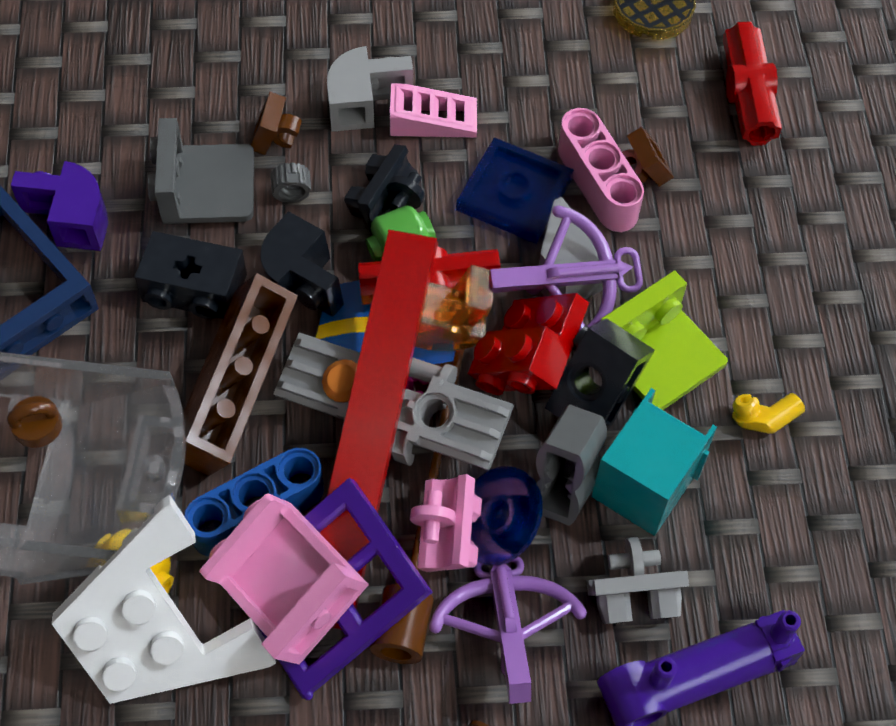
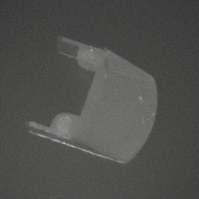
M0 352V397L11 398L8 414L21 400L28 397L41 396L55 403L62 417V429L59 436L52 443L48 444L27 525L0 523V576L15 577L20 585L88 576L99 565L103 566L119 550L123 539L135 527L139 529L154 513V507L163 498L171 495L175 501L185 462L186 429L182 405L170 371Z

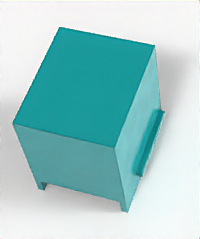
M651 388L602 457L591 497L655 536L691 481L699 479L710 453L708 449L717 426L713 424L706 435L700 433L653 405L652 401L656 390Z

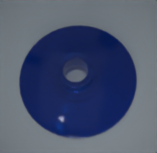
M501 466L481 475L475 481L474 494L482 499L481 516L477 518L476 522L472 523L471 541L478 547L477 562L489 566L503 565L519 557L535 538L543 512L541 492L533 477L517 467Z

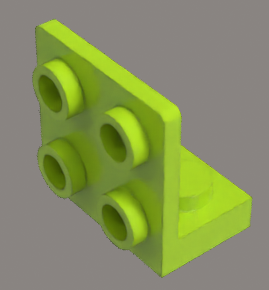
M675 270L601 319V321L606 318L655 350L633 390L642 400L651 388L656 390L652 404L662 410L725 368L728 362L727 357L682 311L683 305L681 303L687 282Z

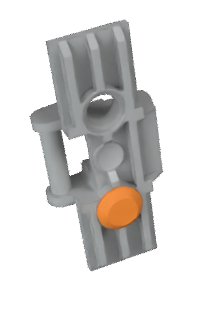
M299 332L273 395L345 421L360 352ZM412 358L409 376L428 382L429 386L423 394L409 389L405 390L391 452L393 459L411 466L414 461V454H412L414 444L489 471L514 405L455 385L458 370L456 366L445 364L443 367ZM448 405L449 418L442 426L436 428L429 427L433 414L438 410L446 409Z

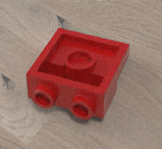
M578 293L514 300L512 306L505 314L503 329L484 332L482 338L477 343L468 375L477 380L475 384L478 388L494 395H502L504 391L533 394L535 390L557 389L574 345L573 340L579 332L590 302Z

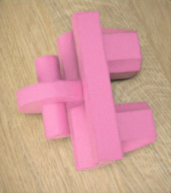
M463 474L452 479L425 480L423 505L413 507L410 514V521L421 526L418 569L425 572L474 568L477 565L478 547L471 541L472 523L476 522L477 518L481 516L482 499L474 494L475 478L468 474Z

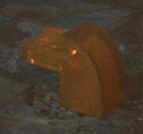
M471 265L453 288L429 282L415 347L433 351H460L477 345L479 340L486 334V317L493 304V291L489 290V269Z

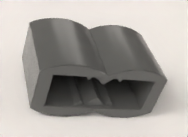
M570 404L564 409L537 454L536 467L540 478L532 492V502L537 514L568 526L574 523L595 485L600 465L598 454L607 438V426L603 416Z

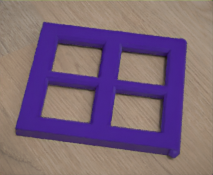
M348 478L304 517L320 533L345 510H348L369 543L347 560V562L358 572L374 557L379 555L401 589L365 620L362 619L352 604L337 621L346 636L309 667L305 660L300 664L279 660L301 698L305 700H311L316 690L433 593L359 485L351 478ZM261 631L262 635L266 639L267 636Z

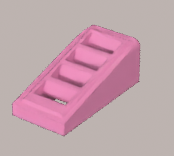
M391 83L390 136L477 138V98L409 84ZM421 111H430V115L421 114ZM438 111H447V118L438 117ZM456 111H464V122L456 120Z

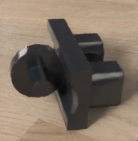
M394 144L387 156L372 154L366 163L365 174L369 181L367 188L351 186L344 197V202L351 215L365 219L370 230L371 223L376 217L407 205L417 209L425 199V193L419 186L422 177L407 159L409 151L405 145Z

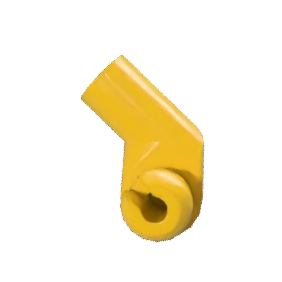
M789 393L770 407L759 405V400L756 397L752 398L751 394L738 396L732 404L734 410L732 413L733 419L741 428L767 434L777 432L805 412L802 400L794 393Z

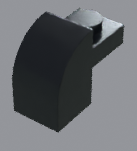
M288 211L270 230L262 243L261 262L266 278L298 295L297 299L305 307L311 310L318 308L331 317L344 305L338 277L322 269L331 259L325 231Z

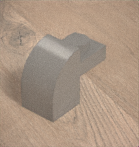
M366 46L349 50L339 56L331 65L327 75L331 132L374 128L373 100L390 99L391 83L413 85L411 56L368 59Z

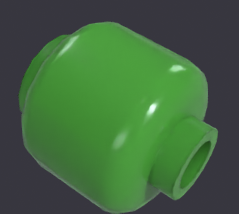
M407 205L376 217L371 223L372 236L366 238L365 241L371 258L375 262L382 260L389 229L436 238V234L426 212L421 211L418 213L412 206Z

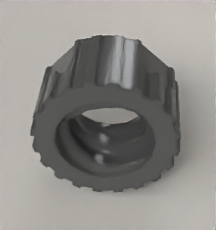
M292 162L280 164L272 169V172H270L272 196L276 200L281 202H299L309 197L311 189L310 170L305 165Z

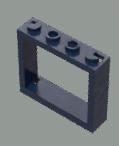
M1 185L0 217L4 216L63 283L0 325V376L99 309L91 285Z

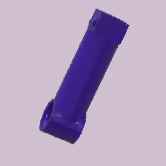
M782 610L769 616H763L756 620L755 623L747 624L645 663V661L639 660L621 665L601 676L597 680V684L616 726H648L665 716L667 712L776 671H783L786 667L794 665L805 651L796 633L801 625V619L796 612L790 610Z

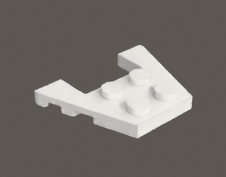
M171 495L163 498L154 507V513L139 529L135 527L123 539L119 550L103 566L99 565L56 609L52 616L53 627L110 704L269 668L276 664V660L262 646L265 638L251 618L204 644L201 643L150 569L155 564L196 543L194 530Z

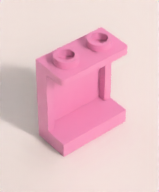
M265 494L247 508L240 524L226 539L215 545L210 552L208 561L199 571L206 580L220 584L267 636L262 642V646L274 659L300 664L369 585L290 502L271 494Z

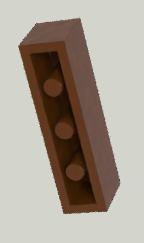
M258 273L254 274L234 292L166 451V456L207 476L212 475L231 463L298 295Z

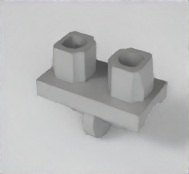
M630 537L625 540V553L608 555L609 570L627 569L628 576L586 580L588 596H596L597 607L603 624L633 621L629 592L647 591L650 619L681 616L682 602L681 587L689 586L688 572L675 571L644 575V567L661 565L660 551H642L639 538Z

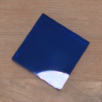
M494 137L458 197L456 211L537 244L549 222L553 202L563 197L573 179L574 169Z

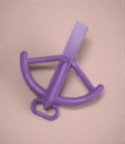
M557 205L553 207L552 213L555 217L562 218L544 264L490 269L484 275L486 293L526 290L528 293L536 295L546 288L552 296L562 294L557 287L602 283V301L596 316L587 325L591 327L613 311L617 284L626 293H634L641 289L643 277L640 258L633 248L623 247L616 251L613 260L605 237L593 222L573 209ZM570 223L579 227L589 237L595 247L599 261L554 264ZM623 254H629L633 259L636 283L633 286H627L624 283L623 275L632 269L633 266L621 261ZM582 321V324H581V326H580L579 331L585 326V324L583 323V321Z
M514 554L479 558L477 565L474 567V572L481 579L465 584L445 597L435 609L429 624V629L432 633H439L444 624L500 642L501 671L506 678L509 704L531 702V678L524 639L570 612L577 619H583L587 614L583 604L564 587L546 579L520 575L524 571V562L519 556ZM504 562H514L517 568L511 570ZM495 563L491 572L482 571V565ZM515 591L542 593L557 599L563 605L521 628ZM492 593L498 631L449 614L455 607L470 598Z

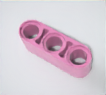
M586 108L571 109L562 118L558 146L559 156L600 222L611 231H628L638 221L644 196L642 182L599 116Z

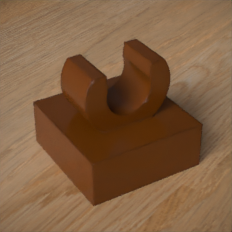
M269 92L258 116L250 143L255 152L266 155L272 141L281 147H292L295 136H298L302 120L292 114H282L286 97Z
M642 126L627 135L633 149L625 150L622 153L630 165L637 163L634 172L642 184L649 176L659 187L674 178L658 144Z

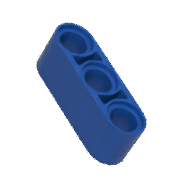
M306 448L287 450L194 499L189 503L184 515L195 532L196 543L192 544L198 553L209 556L215 545L226 539L243 520V515L248 508L244 505L250 498L271 494L290 502L300 513L319 502L324 491L322 467L319 457L313 451ZM299 473L311 476V479L302 484H294L289 481L291 477ZM218 520L222 522L215 531L202 532L199 530L201 525L207 521Z

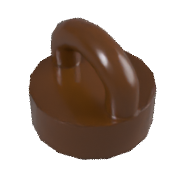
M33 396L21 400L7 416V422L16 440L23 446L30 448L44 447L52 443L59 436L62 429V417L55 403L41 396Z

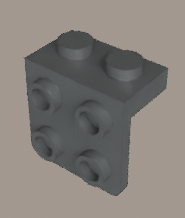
M159 118L158 137L150 138V157L152 164H156V173L148 175V195L150 201H157L162 223L246 222L251 220L254 215L253 147L249 144L183 146L177 118Z

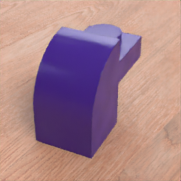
M64 161L60 176L43 171L34 173L15 171L11 188L18 205L26 213L48 215L47 223L57 247L102 250L108 227V214L99 185L95 177L86 168L76 163Z

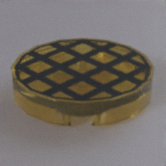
M614 0L613 13L623 28L639 37H642V33L653 35L652 40H664L678 36L689 27L696 9V0Z

